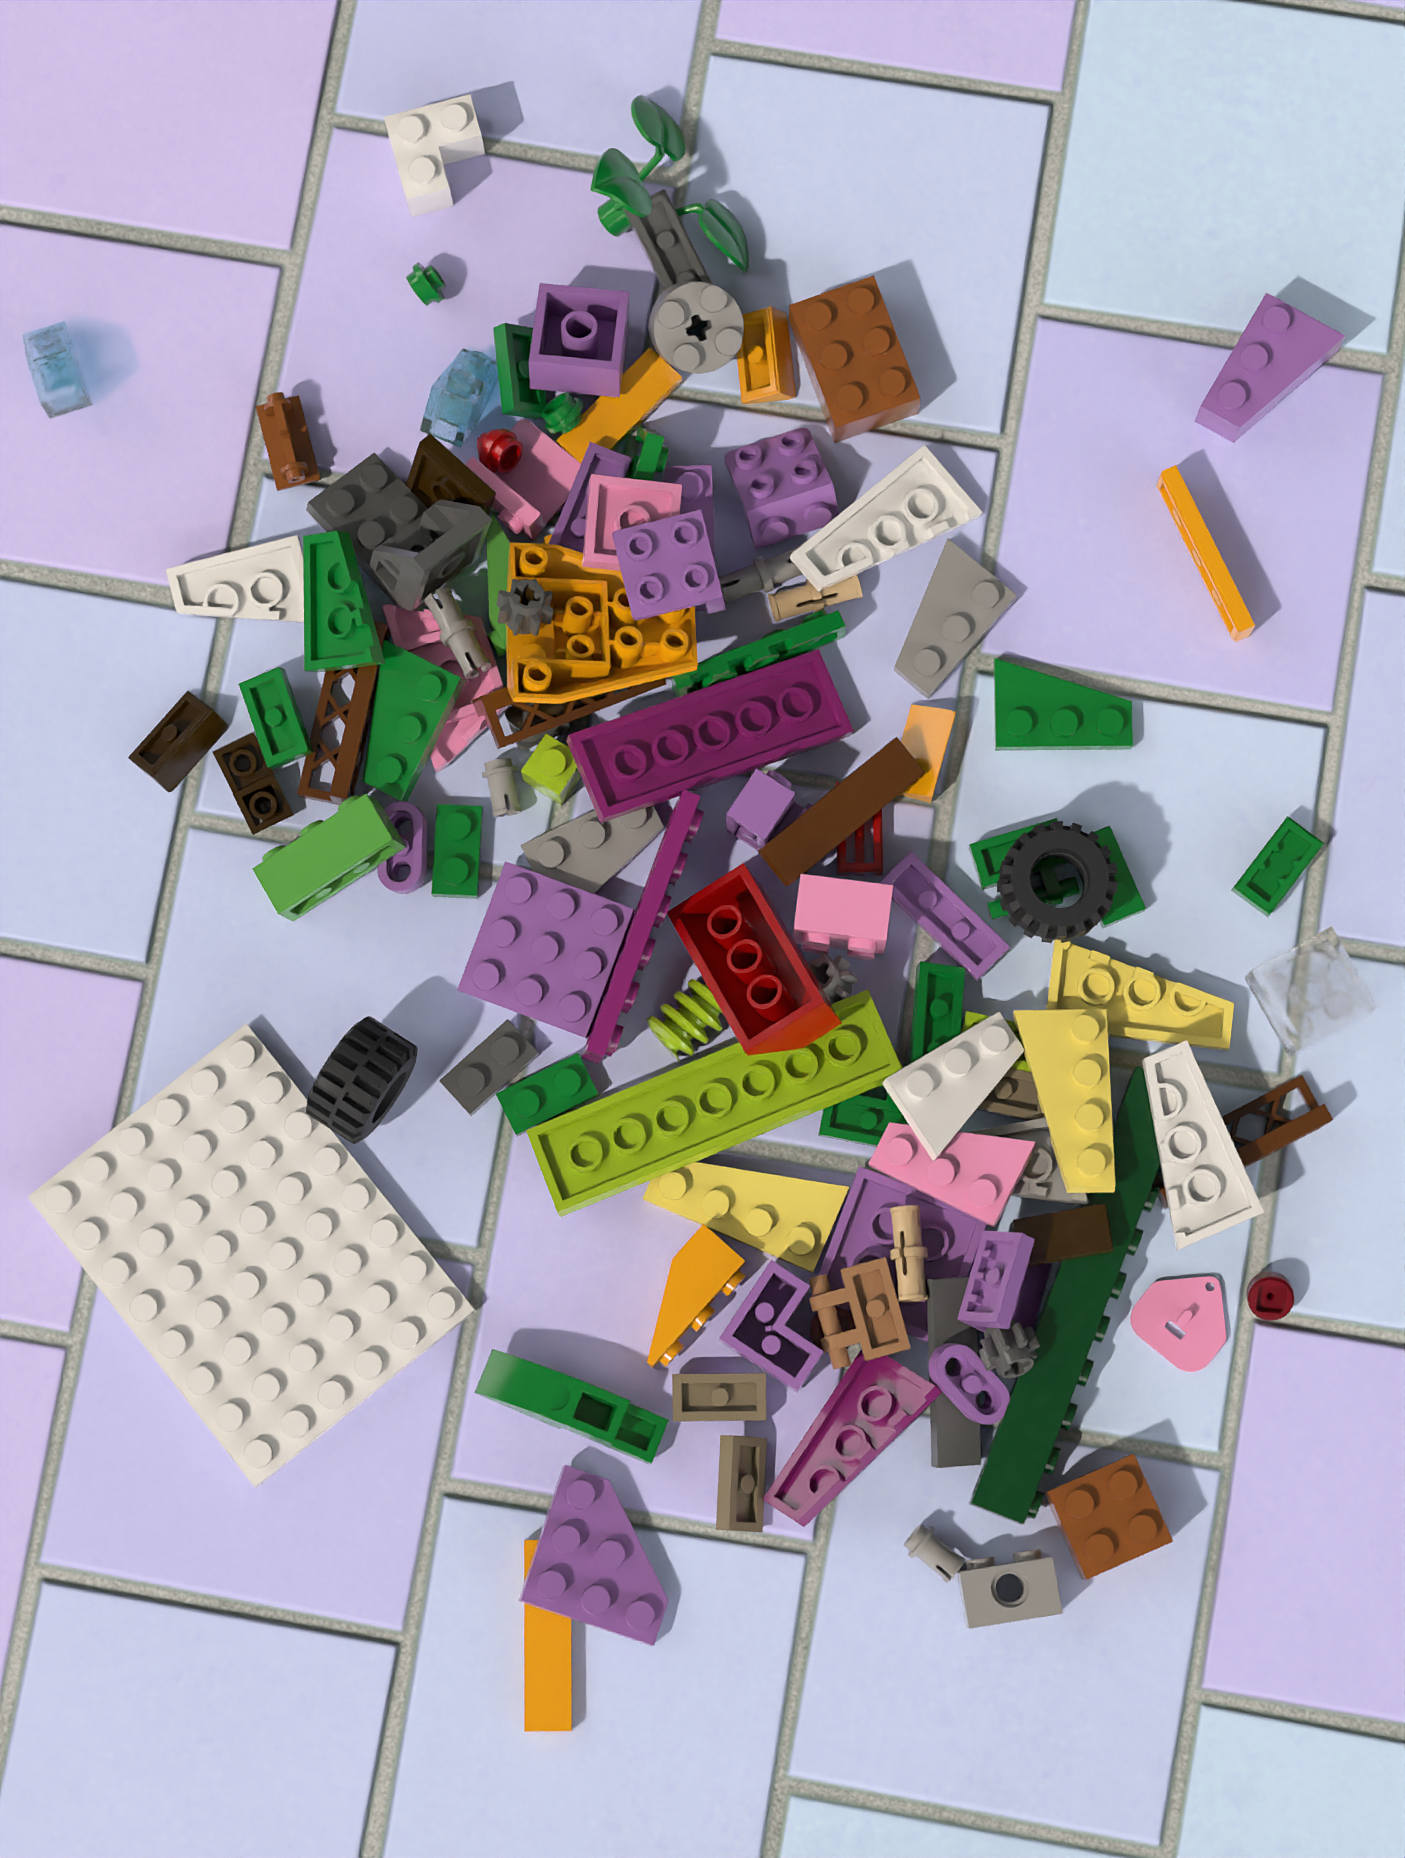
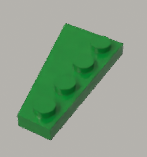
M826 610L818 611L804 618L800 625L787 630L782 628L772 631L758 641L699 662L695 671L671 676L674 697H681L789 660L844 638L846 625L839 610L827 614Z

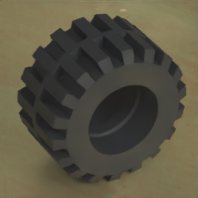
M1053 821L1048 826H1044L1043 823L1034 826L1030 832H1024L1017 838L1001 863L998 872L1000 876L997 881V893L1000 892L1001 894L999 903L1002 910H1007L1009 913L1010 923L1014 927L1017 925L1025 930L1023 934L1030 938H1033L1035 935L1042 938L1041 942L1052 943L1053 940H1061V943L1072 941L1077 936L1082 937L1089 933L1093 927L1097 926L1113 904L1112 899L1117 892L1118 882H1115V875L1118 872L1116 862L1111 863L1109 856L1112 852L1108 846L1102 847L1097 842L1099 836L1093 831L1089 834L1081 831L1082 825L1072 823L1071 826H1064L1063 821ZM1053 857L1061 858L1070 862L1078 869L1083 880L1084 889L1080 899L1075 904L1065 908L1052 907L1042 902L1035 895L1031 886L1030 875L1034 866L1039 861Z
M370 1016L365 1017L343 1036L324 1063L309 1092L306 1114L352 1144L362 1141L377 1128L401 1094L414 1069L418 1051L417 1046Z

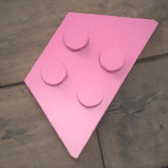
M392 604L382 606L395 645L466 679L451 648L443 645L439 637L442 631L430 610L424 609V612L410 611L398 608ZM464 615L465 619L472 620L476 628L474 635L486 658L490 661L491 667L485 673L479 667L477 670L480 676L466 679L430 754L436 772L443 770L488 727L485 715L478 717L472 700L504 688L481 617ZM508 706L496 710L497 716H499Z

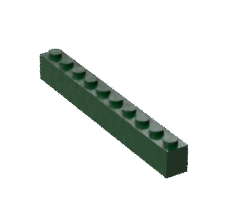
M1138 1066L1132 1072L1112 1125L1115 1191L1088 1193L1090 1206L1107 1205L1115 1252L1060 1261L1034 1330L1040 1347L1035 1349L1037 1358L1033 1359L1034 1365L1027 1373L1016 1377L1009 1395L1010 1401L1006 1412L998 1424L968 1503L971 1506L1019 1525H1024L1026 1517L1035 1519L1039 1511L1044 1493L1038 1491L1037 1488L1043 1472L1052 1475L1061 1452V1448L1054 1446L1060 1428L1068 1431L1078 1406L1070 1402L1076 1385L1085 1387L1094 1365V1361L1087 1358L1093 1341L1101 1343L1111 1319V1317L1104 1315L1110 1297L1118 1300L1127 1277V1273L1120 1271L1125 1255H1135L1144 1230L1136 1227L1142 1210L1151 1212L1160 1190L1159 1186L1153 1184L1158 1168H1161L1144 1068Z

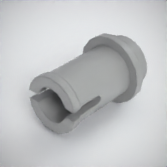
M511 758L485 762V771L482 772V778H487L493 817L497 818L503 817L504 814L511 816L521 813L522 810L519 806L514 773L518 772L517 766H512Z
M920 1524L904 1543V1546L909 1550L908 1556L911 1558L917 1556L947 1583L960 1570L966 1559L934 1535L935 1529L932 1526L927 1529L924 1525Z

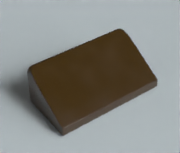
M187 691L130 754L128 759L167 792H172L227 731L228 724L211 707L190 691Z

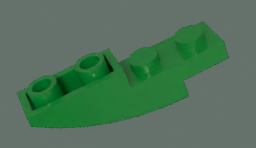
M492 1349L474 1392L555 1428H564L646 1464H652L669 1421L664 1417L630 1403V1400L495 1349Z

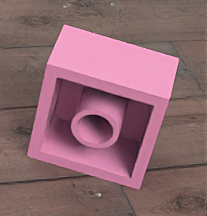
M800 874L793 940L796 944H802V951L820 954L822 951L828 954L829 948L847 950L848 957L863 960H873L875 953L884 954L893 885Z

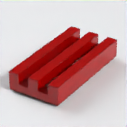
M882 809L873 816V863H865L863 824L855 831V863H846V839L837 846V875H846V873H855V875H865V873L883 875Z

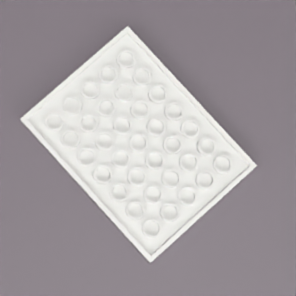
M245 1024L31 1193L28 1198L252 1485L257 1488L471 1316L476 1310L335 1133L306 1114L307 1098L252 1029Z

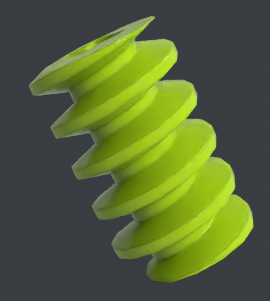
M690 979L687 985L692 995L691 997L677 991L674 994V999L678 1009L663 1003L660 1006L664 1021L651 1015L646 1019L651 1032L678 1062H680L677 1055L679 1050L691 1056L695 1054L690 1041L692 1038L705 1044L709 1042L704 1029L707 1025L719 1032L723 1029L718 1018L722 1011L706 982L704 985L695 979Z

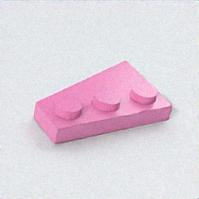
M889 1122L868 1164L870 1167L995 1228L1037 1144L1033 1141L957 1132L933 1161L910 1125Z

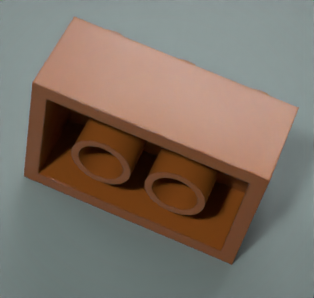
M874 275L789 305V324L834 443L919 414L921 397Z

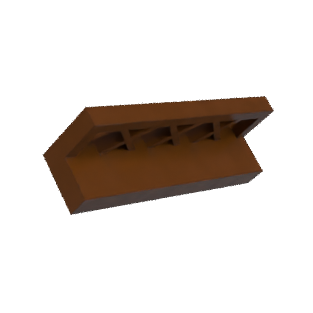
M374 621L382 650L383 641L387 640L390 642L391 633L386 623ZM380 664L343 669L336 673L337 670L325 672L310 736L314 753L305 757L297 792L298 797L340 805L355 795L372 721ZM350 675L355 682L351 702L339 708L331 695L333 685ZM329 703H331L335 712L327 716ZM340 718L345 725L341 745L329 751L321 739L323 729ZM320 746L326 755L316 760ZM330 761L335 768L330 792L310 788L313 772Z
M665 678L650 681L641 685L626 687L628 690L613 695L615 690L606 693L604 699L594 701L588 697L577 699L586 704V706L573 711L576 700L569 701L563 714L557 717H552L537 710L540 703H532L531 706H528L522 702H513L507 687L473 699L472 702L478 717L485 715L496 747L500 749L667 685ZM512 705L527 712L528 714L521 730L505 736L496 710ZM534 716L545 720L530 727Z
M1303 1075L1222 1116L1225 1126L1233 1122L1229 1134L1232 1141L1244 1145L1237 1149L1244 1168L1333 1121L1325 1104L1318 1105ZM1297 1089L1309 1112L1294 1120L1276 1115L1281 1096ZM1273 1101L1270 1113L1258 1109ZM1249 1113L1268 1119L1264 1135L1254 1141L1235 1136L1240 1118ZM1274 1121L1284 1124L1271 1131ZM1156 1173L1153 1184L1160 1187L1158 1198L1166 1210L1169 1207L1165 1187Z

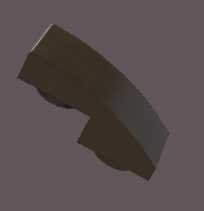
M254 732L212 751L252 835L294 815L273 770L266 765Z

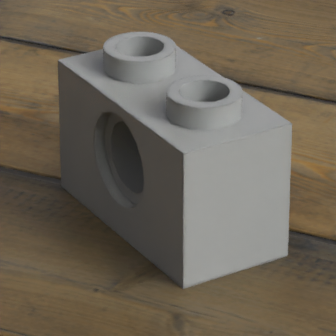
M1041 1549L1013 1553L1014 1563L995 1565L994 1556L967 1560V1570L957 1572L966 1628L972 1629L1063 1614L1053 1557L1042 1558ZM1005 1574H1013L1021 1582V1594L1012 1602L1001 1600L996 1593V1583Z

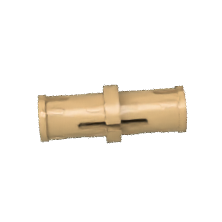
M857 574L820 592L806 579L805 585L768 594L775 622L813 610L816 613L824 610V607L855 598H863Z
M918 1205L890 1208L894 1238V1249L890 1250L891 1261L896 1262L897 1299L901 1303L928 1300L924 1270V1259L928 1257L927 1247H922L921 1210Z

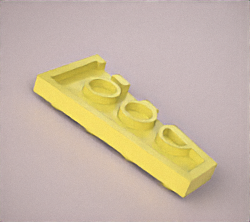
M1054 940L1046 1010L1107 1009L1108 1037L1174 1045L1187 1040L1190 1047L1223 1051L1230 1049L1234 1011L1233 1002L1180 982L1175 983L1159 977L1143 968L1127 965L1110 958L1111 956L1074 945L1070 943L1071 941L1061 943V940Z
M1107 1009L1014 1010L1013 1019L1025 1049L1024 1055L1028 1068L1031 1070L1038 1092L1039 1104L1050 1131L1051 1143L1066 1192H1114L1115 1166Z
M694 1162L650 1180L642 1199L701 1226L704 1224L715 1232L813 1273L849 1187Z

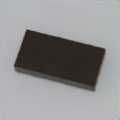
M1106 1204L1013 1220L1016 1233H1023L1035 1239L1027 1267L1115 1252Z

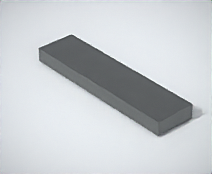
M970 1276L926 1279L929 1360L932 1353L939 1346L946 1343L967 1346L978 1356V1330L957 1320ZM952 1358L947 1361L945 1366L948 1375L955 1369V1362ZM929 1374V1382L932 1383V1384H934L935 1386H937V1385L932 1381V1379H931V1377H930V1374ZM942 1392L930 1404L931 1466L946 1468L981 1465L980 1423L966 1418ZM979 1393L976 1396V1404L978 1407H980Z

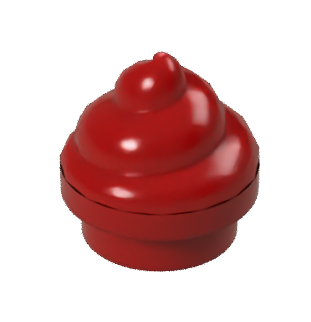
M502 428L490 430L488 433L484 432L477 437L479 461L491 472L505 474L517 466L522 457L523 446L518 441L515 433Z

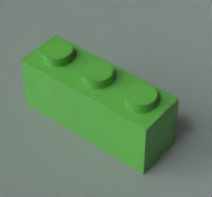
M367 794L350 797L338 806L339 812L325 821L318 820L310 823L301 830V837L287 846H277L264 854L262 857L263 862L252 868L279 915L294 922L406 848L379 801Z

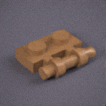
M886 1257L840 1269L845 1287L842 1289L831 1291L827 1274L809 1278L813 1297L809 1298L813 1312H818L824 1338L820 1339L824 1353L829 1352L833 1370L851 1365L847 1347L860 1343L865 1361L911 1349ZM849 1302L856 1329L842 1332L835 1306Z

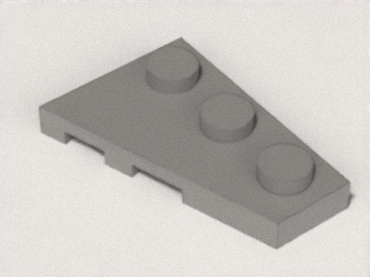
M947 538L894 666V672L929 699L1016 600L1017 595Z
M653 805L600 823L596 811L593 810L521 844V848L533 872L597 894L623 867L625 868L664 830V826Z
M1046 1118L966 1132L1036 1142L1037 1145L1011 1196L1090 1206L1088 1193L1066 1192L1051 1143Z

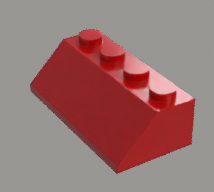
M744 863L667 912L668 917L736 1038L748 1056L802 1049L842 1024L763 886Z

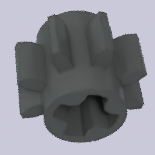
M512 579L510 592L500 590L498 593L497 606L500 608L498 623H506L515 636L530 633L537 636L540 622L544 624H551L554 611L550 607L552 591L544 592L543 588L537 583V579L521 581Z
M1012 1319L1009 1329L988 1327L985 1330V1338L980 1341L983 1348L978 1353L986 1371L995 1368L997 1374L1003 1378H1015L1027 1373L1033 1367V1359L1037 1358L1035 1349L1040 1347L1032 1327L1023 1329L1020 1322L1017 1323Z

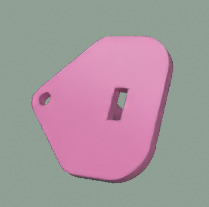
M1212 1276L1154 1282L1137 1301L1131 1311L1130 1322L1133 1331L1178 1369L1185 1372H1195L1203 1369L1222 1348L1227 1337L1220 1282ZM1207 1283H1212L1214 1285V1289L1212 1291H1208L1206 1289ZM1169 1320L1186 1333L1181 1340L1164 1327Z

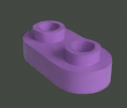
M398 801L390 804L384 810L406 848L377 866V873L381 883L389 890L398 894H409L420 888L426 877L428 823L425 814L418 807L406 801ZM411 820V830L406 834H401L400 825L402 822ZM407 864L410 865L411 872L409 876L405 879H400L398 875L400 868Z
M946 1343L939 1346L932 1353L929 1360V1374L932 1381L966 1418L973 1422L989 1425L998 1422L1004 1417L1010 1401L1008 1390L991 1370L986 1371L982 1360L972 1349L961 1344ZM952 1358L955 1362V1369L948 1375L945 1366L947 1361ZM983 1391L985 1401L983 1405L978 1407L976 1396L979 1392Z

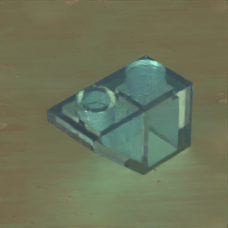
M63 321L23 334L27 364L39 402L49 419L91 406L92 402L66 322Z
M463 348L432 385L419 431L427 434L431 433L434 437L461 448L476 429L499 380L497 362L491 360L489 356L482 352L469 351Z

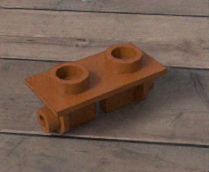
M283 392L269 394L266 397L268 403L256 406L277 491L321 480L299 395L285 399Z

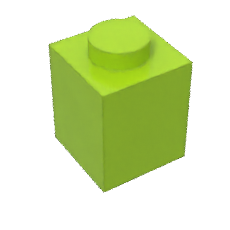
M547 733L521 770L525 783L561 806L581 778L570 748Z

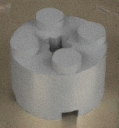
M689 280L676 283L661 293L649 317L648 333L656 353L668 364L685 372L703 374L720 369L739 351L742 345L744 322L738 304L728 292L710 283ZM692 316L705 321L706 324L705 327L700 329L701 336L699 338L691 333H686V328L692 325L690 318Z

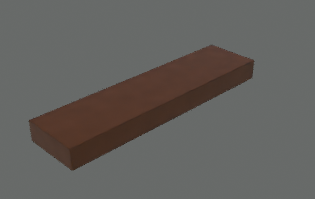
M895 737L757 852L785 887L796 881L800 874L808 871L922 776L925 771L898 737Z

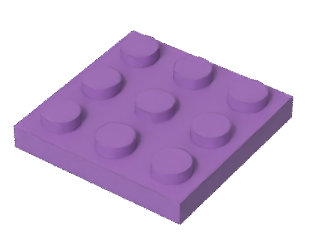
M505 861L457 990L588 1038L635 909Z
M859 1166L819 1275L827 1274L831 1291L842 1289L845 1287L840 1269L886 1257L896 1296L898 1297L896 1262L891 1261L890 1250L894 1249L890 1208L918 1205L921 1210L922 1247H927L928 1257L924 1259L925 1282L927 1278L968 1276L982 1232L987 1224L898 1180ZM927 1300L909 1303L898 1302L907 1335L928 1342ZM849 1302L835 1306L851 1313Z

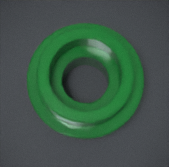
M419 262L412 266L413 272L406 276V279L418 298L426 306L433 301L440 303L445 298L441 290L446 287V284L438 271L431 264L426 268Z
M568 392L558 395L542 411L541 416L546 421L545 428L550 433L561 431L565 434L571 431L582 420L583 415L580 412L584 407V403L579 397L573 398Z

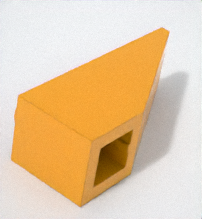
M704 1224L672 1258L647 1359L648 1365L653 1369L659 1362L667 1367L683 1349L684 1345L678 1340L690 1327L697 1332L714 1314L715 1310L709 1305L721 1291L728 1297L746 1277L740 1271L745 1265V1260Z

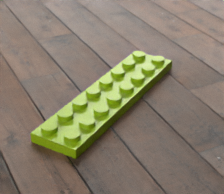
M867 989L831 1004L842 1024L802 1049L748 1056L740 1043H736L526 1130L559 1216L568 1215L883 1085L882 1083L887 1077L898 1072L902 1067L869 990Z

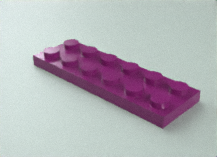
M818 649L569 734L566 741L599 821L603 823L678 797L683 790L692 792L750 772L756 768L758 769L850 737L854 730Z
M683 790L674 805L582 1052V1059L598 1064L604 1055L611 1057L617 1049L624 1030L623 1026L616 1024L620 1012L627 1014L629 1009L631 1010L640 987V983L633 981L636 969L643 971L645 966L648 965L656 944V940L649 938L652 926L659 929L672 900L671 896L665 894L668 884L675 886L677 880H679L688 857L687 853L681 851L684 842L691 843L704 814V811L697 809L701 797L697 794Z

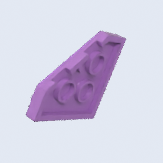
M568 1465L562 1466L518 1601L648 1646H654L669 1600L610 1480Z

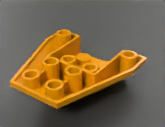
M510 542L507 591L510 592L512 579H517L518 581L537 579V583L543 588L544 592L552 591L550 607L554 609L551 624L540 622L537 636H534L532 633L515 636L506 624L507 688L513 702L561 704L697 670L695 606L641 620H634L621 571L582 567L583 553L556 544Z

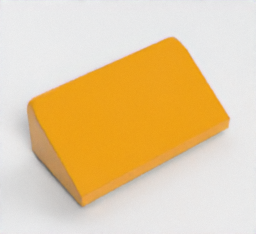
M771 306L742 314L744 333L741 348L736 353L741 403L753 404L795 398L796 391L787 314Z
M911 704L901 742L925 773L899 795L931 803L956 711Z

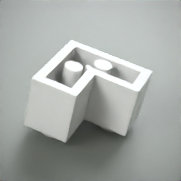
M470 94L384 117L411 217L453 207L444 165L485 154L482 135Z

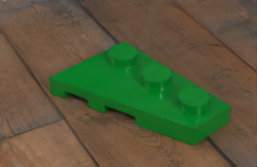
M384 640L382 653L385 664H380L362 782L399 801L407 802L466 679Z

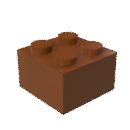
M1135 1454L1125 1456L1044 1492L1082 1580H1088L1174 1542Z

